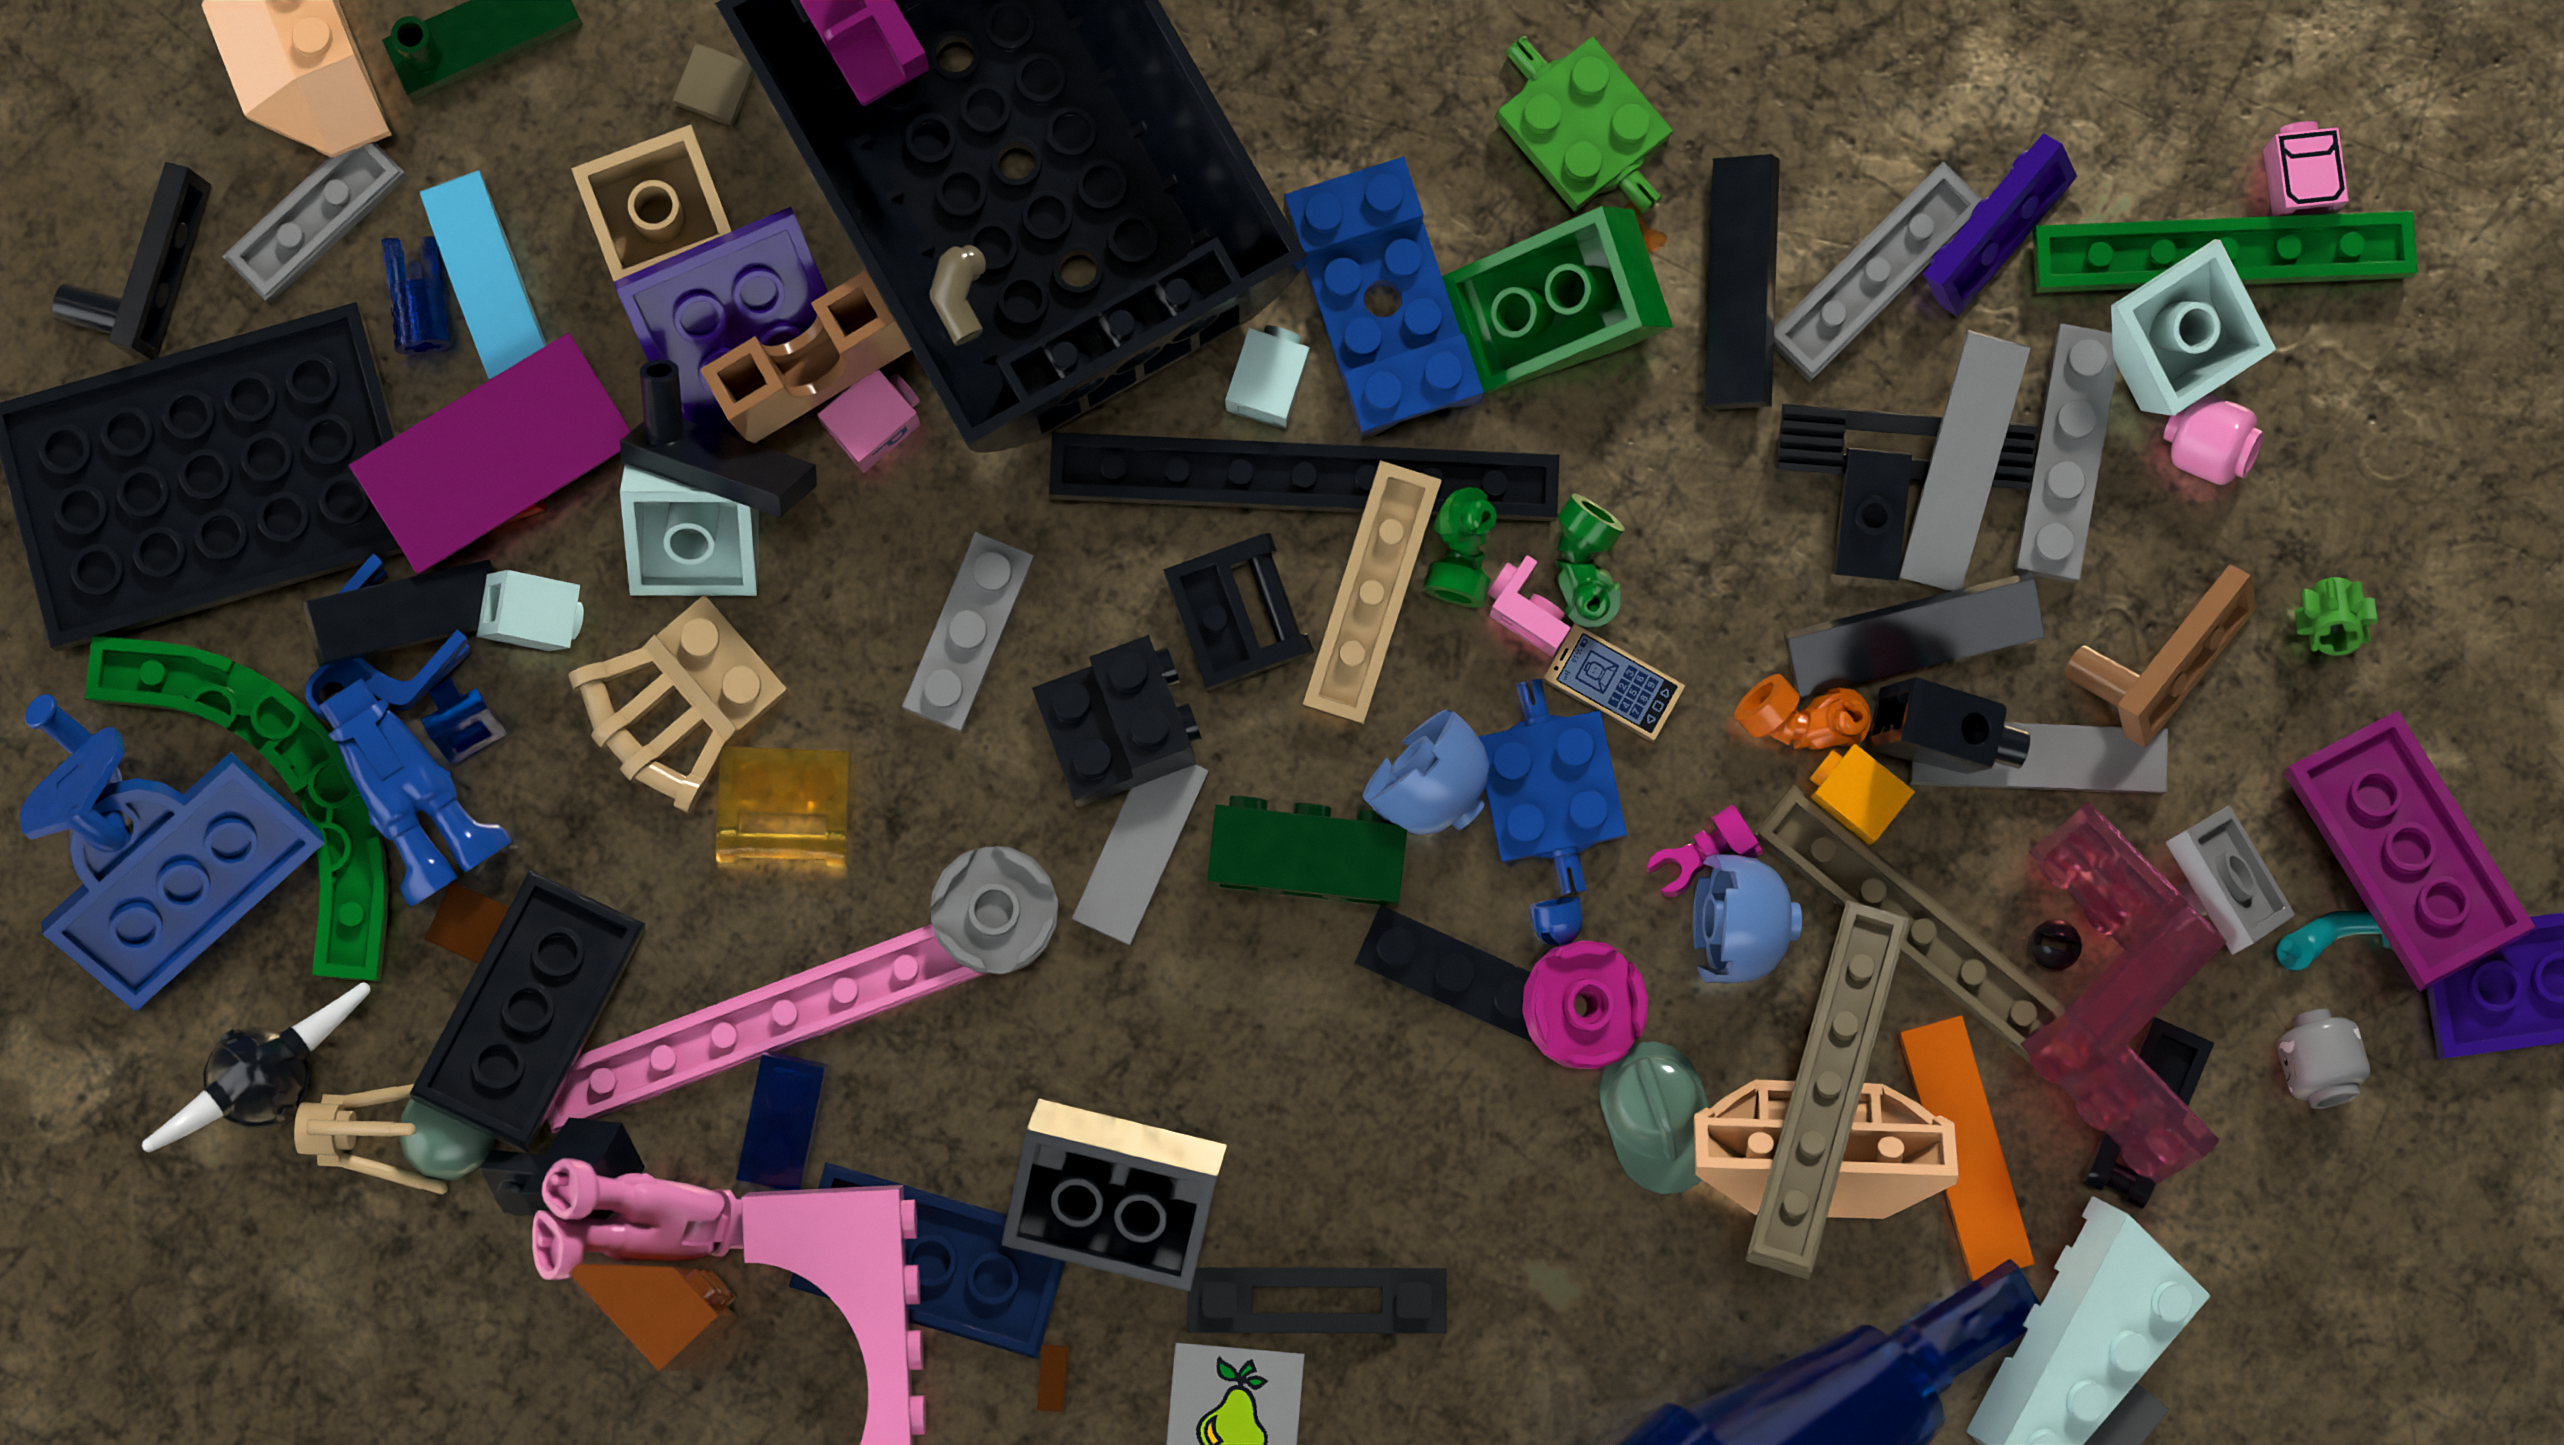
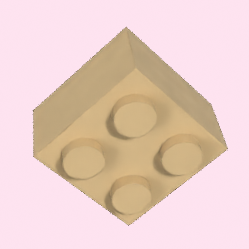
M691 124L571 168L613 281L732 232Z

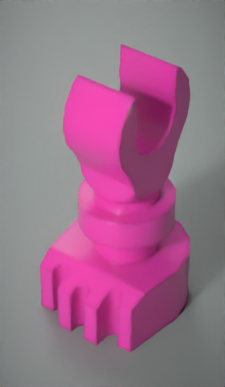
M1733 804L1711 817L1717 828L1708 835L1702 830L1693 836L1695 843L1688 844L1682 848L1663 849L1656 852L1650 858L1647 865L1649 874L1659 870L1668 863H1675L1682 868L1680 877L1661 890L1663 896L1676 897L1687 891L1695 876L1705 868L1706 864L1703 863L1707 856L1713 854L1723 855L1731 851L1733 855L1756 859L1764 854L1759 842Z

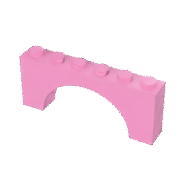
M903 1185L746 1193L741 1197L744 1263L773 1265L790 1270L806 1278L832 1299L850 1323L857 1337L864 1357L868 1379V1412L860 1445H915L916 1435H926L925 1397L913 1396L912 1370H923L921 1330L910 1331L909 1305L920 1304V1275L918 1265H907L906 1239H917L916 1201L904 1200Z

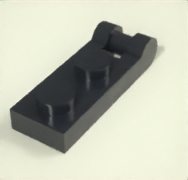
M2157 1017L2150 1019L2099 1143L2087 1164L2082 1183L2100 1191L2104 1186L2125 1194V1202L2140 1209L2145 1207L2169 1154L2214 1042ZM2122 1145L2143 1154L2135 1171L2115 1163Z

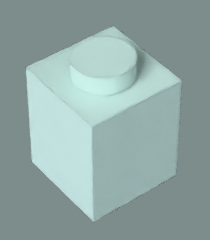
M1266 325L1263 332L1249 328L1225 399L1226 412L1286 431L1309 361L1310 347L1299 344L1301 337L1298 334L1281 327Z
M511 570L487 574L477 637L544 651L570 648L571 639L574 640L578 636L583 622L584 609L582 603L578 602L580 585Z

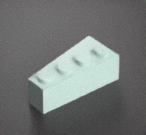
M2092 1196L2081 1216L2087 1219L2077 1240L2072 1248L2068 1245L2065 1246L2054 1266V1269L2059 1271L2042 1305H2033L2023 1324L2027 1328V1332L2013 1358L2006 1357L1966 1432L1979 1445H2084L2211 1295L2129 1214Z

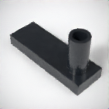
M165 162L123 297L62 284L57 289L52 303L54 319L110 334L108 342L132 357L147 361L156 359L211 184L189 167Z
M659 359L642 365L640 368L644 421L620 440L623 463L780 518L817 486L816 464L683 419L679 368L677 364L669 360Z

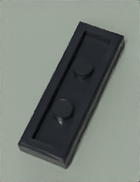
M490 559L305 601L302 609L319 667L451 637L457 629L462 634L478 630L487 574L494 573Z

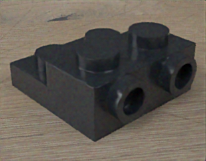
M1149 635L1089 657L1092 666L1032 688L1076 808L1197 764L1191 742L1202 739L1189 703L1176 707L1169 687L1180 683L1168 648L1165 647L1155 651Z

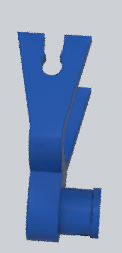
M373 553L339 593L382 584L389 578L384 570L383 562ZM457 629L410 681H400L388 677L368 664L362 657L322 666L311 675L306 684V699L314 714L328 722L318 706L325 702L331 694L340 692L363 678L378 702L385 698L389 708L400 711L409 710L472 651L470 646L467 645V637Z

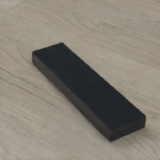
M1773 154L1713 158L1705 406L1711 409L1772 406L1780 159Z
M2030 572L1783 632L1794 689L1799 693L1800 698L1826 692L1834 688H1842L2045 638L2036 582Z

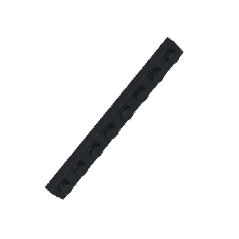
M1052 432L1050 499L1363 513L1379 462L1382 460L1441 479L1430 516L1438 514L1446 499L1454 491L1473 487L1481 489L1487 494V501L1494 506L1497 519L1556 521L1558 513L1560 455Z

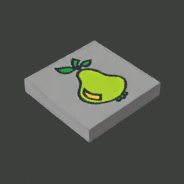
M1175 1343L1166 1445H1297L1305 1354Z

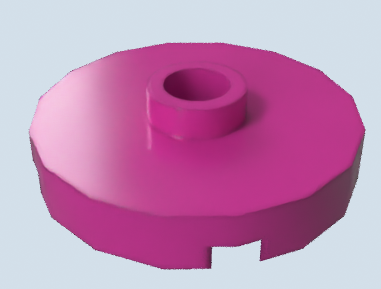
M1582 940L1552 948L1534 965L1524 986L1522 1013L1529 1036L1545 1056L1564 1067L1598 1069L1619 1062L1630 1052L1627 1050L1633 1045L1636 1038H1640L1647 1024L1648 995L1642 975L1632 962H1627L1623 955L1616 952L1619 950L1607 943ZM1579 994L1584 996L1587 1001V1011L1583 1016H1580L1574 1007L1576 997Z

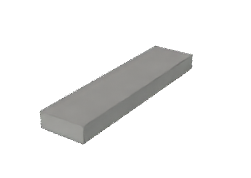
M1942 162L1774 328V349L1809 383L1813 381L1930 265L1935 253L1942 246L1949 244L1969 221L1973 209L1982 198L1945 162Z
M1967 330L1900 565V578L1949 591L1963 588L2031 348L2029 346Z
M2004 723L2006 726L2030 733L2029 751L2024 764L2019 769L1994 763L1992 769L1965 774L1909 760V785L2163 795L2167 792L2168 729H2161L2150 744L2144 748L2126 738L2122 727Z

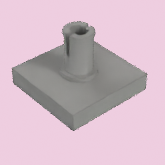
M2230 805L2165 842L2188 879L2182 885L2167 893H2162L2156 898V906L2160 915L2183 902L2188 903V907L2164 920L2172 931L2180 932L2186 926L2208 914L2230 952L2234 955L2295 916L2294 911Z

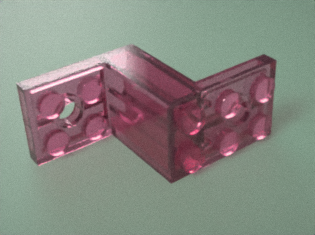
M2087 801L2047 833L2029 853L2039 862V869L2044 877L2054 886L2066 889L2084 908V914L2090 924L2099 932L2111 935L2119 944L2020 1045L2030 1054V1062L2034 1069L2047 1081L2055 1084L2058 1083L2076 1101V1109L2080 1116L2095 1129L2104 1130L2122 1148V1156L2125 1162L2136 1173L2143 1177L2151 1178L2158 1184L2204 1158L2220 1139L2127 1044L2227 941Z

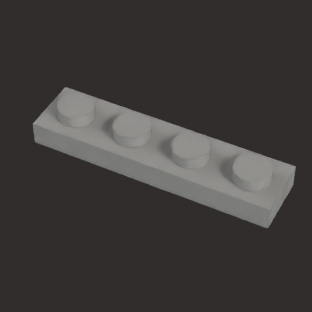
M2062 323L2056 329L2034 452L2035 461L2032 466L2034 470L2033 476H2031L2032 489H2028L2013 572L2022 574L2030 572L2032 576L2074 584L2080 580L2117 371V364L2113 358L2112 333Z

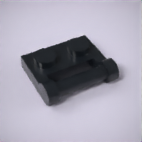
M1271 533L1261 534L1163 569L1207 691L1273 667L1300 660L1315 652L1309 635L1307 633L1301 634L1274 562L1272 555L1277 552ZM1249 564L1277 643L1260 648L1231 570L1241 565Z

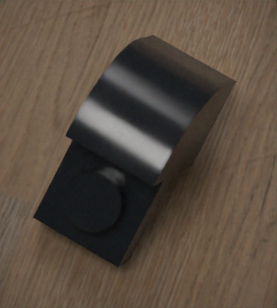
M568 1117L545 1155L491 1149L479 1169L503 1213L534 1217L538 1210L551 1211L544 1202L542 1184L554 1163L563 1158L587 1162L592 1166L596 1175L614 1179L628 1173L642 1174L645 1166L623 1123ZM593 1210L591 1214L585 1217L606 1219L614 1212L612 1210Z

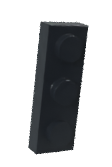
M1380 905L1355 960V966L1524 1042H1531L1532 1039L1529 1036L1522 1013L1524 986L1531 973L1530 971Z

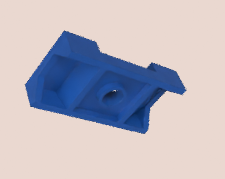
M1403 156L1284 194V209L1290 227L1307 255L1304 269L1361 440L1372 438L1399 422L1446 407H1464L1481 403L1484 392L1464 333L1461 334L1423 222L1424 214L1405 157ZM1376 286L1391 287L1398 293L1401 305L1397 312L1391 316H1375L1365 306L1364 298L1367 292Z

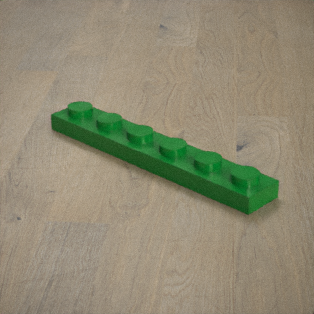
M2413 211L2036 225L2032 231L2036 293L2138 289L2214 239L2221 240L2243 285L2412 278L2418 273Z

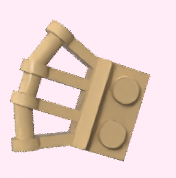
M705 594L660 633L654 634L642 648L604 662L583 666L568 674L573 690H580L594 729L591 734L592 739L601 749L607 746L623 763L620 771L630 782L638 780L675 799L674 806L686 813H690L698 802L726 747L789 693L783 683ZM656 665L663 674L615 713L605 682ZM677 689L692 707L648 745L642 747L628 730ZM704 722L713 730L691 773L687 777L659 763L663 757Z

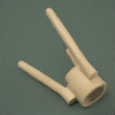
M414 1084L349 1095L323 1094L321 1103L302 1102L299 1105L294 1128L295 1147L299 1154L317 1155L318 1166L343 1167L439 1194H444L448 1191V1185L444 1181L343 1153V1149H353L356 1136L392 1137L414 1135L416 1127L412 1123L357 1121L354 1111H346V1109L410 1098V1091Z

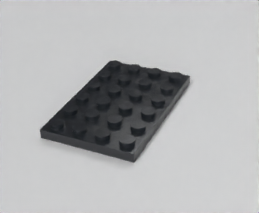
M357 302L0 402V459L50 648L57 652L91 642V638L95 636H113L364 564L373 553L379 559L403 553L349 467V464L396 437L362 309Z

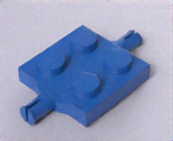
M1533 679L1531 684L1535 705L1531 703L1527 681L1516 684L1524 721L1519 722L1506 731L1478 736L1485 747L1490 763L1486 790L1502 863L1531 857L1554 859L1561 890L1560 895L1567 896L1572 895L1568 875L1569 869L1572 871L1576 893L1588 890L1584 880L1580 853H1583L1596 843L1628 836L1601 711L1598 710L1571 717L1549 715L1542 684L1543 679Z

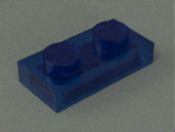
M770 1051L762 1053L736 1180L782 1190H802L828 1064Z
M2008 1259L1911 1321L1902 1329L1930 1378L1941 1387L2025 1333L2027 1328L2023 1324L2033 1305L2041 1306L2020 1267L2013 1260Z

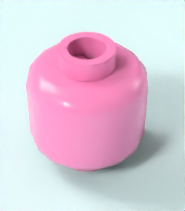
M2208 393L2188 406V408L2174 416H2170L2163 438L2172 442L2171 461L2177 468L2217 485H2226L2236 476L2245 478L2249 474L2261 449L2264 432L2257 429V417L2249 408Z

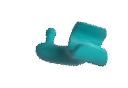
M2332 911L2285 936L2278 945L2277 957L2282 966L2289 970H2304L2335 940L2354 934H2382L2383 947L2393 948L2370 912Z

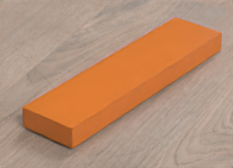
M1963 1016L1953 1017L1898 1033L1917 1102L1935 1117L1941 1115L1954 1122L1959 1177L1957 1184L1943 1191L1970 1282L2035 1265Z

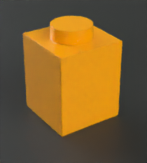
M1856 744L1852 745L1843 756L1832 749L1809 778L1818 786L1810 798L1868 846L1872 845L1880 837L1915 793L1913 789Z

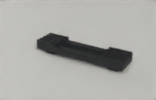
M1782 404L1776 467L1779 470L1844 474L1846 453H1843V446L1845 445L1844 435L1846 429L1937 437L1943 416ZM2018 422L2009 423L1992 487L2032 489L2031 476H2033L2034 470L2032 466L2035 461L2034 448H2036L2037 442L2035 440L2038 432L2037 425ZM1912 458L1910 479L1925 480L1930 460Z
M1197 1267L1191 1291H1188L1187 1333H1447V1268ZM1252 1287L1381 1288L1382 1311L1381 1313H1252Z

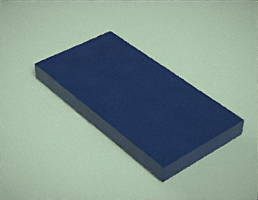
M826 1162L818 1189L903 1184ZM903 1185L904 1200H915L917 1209V1239H906L907 1265H918L920 1275V1304L909 1305L910 1322L1038 1359L1066 1261L1001 1245L1007 1214ZM794 1272L792 1273L789 1283L790 1288L831 1299L812 1282Z

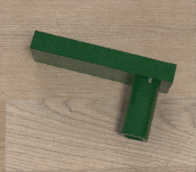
M469 0L424 21L415 16L402 17L393 25L391 36L382 39V42L408 98L414 101L583 24L572 0Z

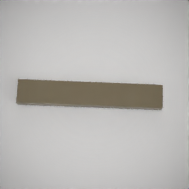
M1795 785L1791 787L1755 831L1754 836L1758 842L1840 909L1844 910L1848 900L1909 918L1899 957L2049 1080L2057 1076L2094 1030Z
M1846 901L1746 1255V1262L1807 1280L1811 1276L1909 920L1907 917L1852 901Z

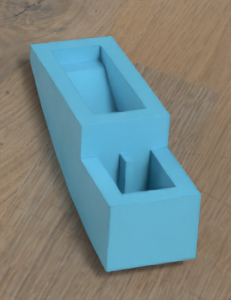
M480 169L420 191L435 239L488 379L494 378L547 346L527 295L526 285Z

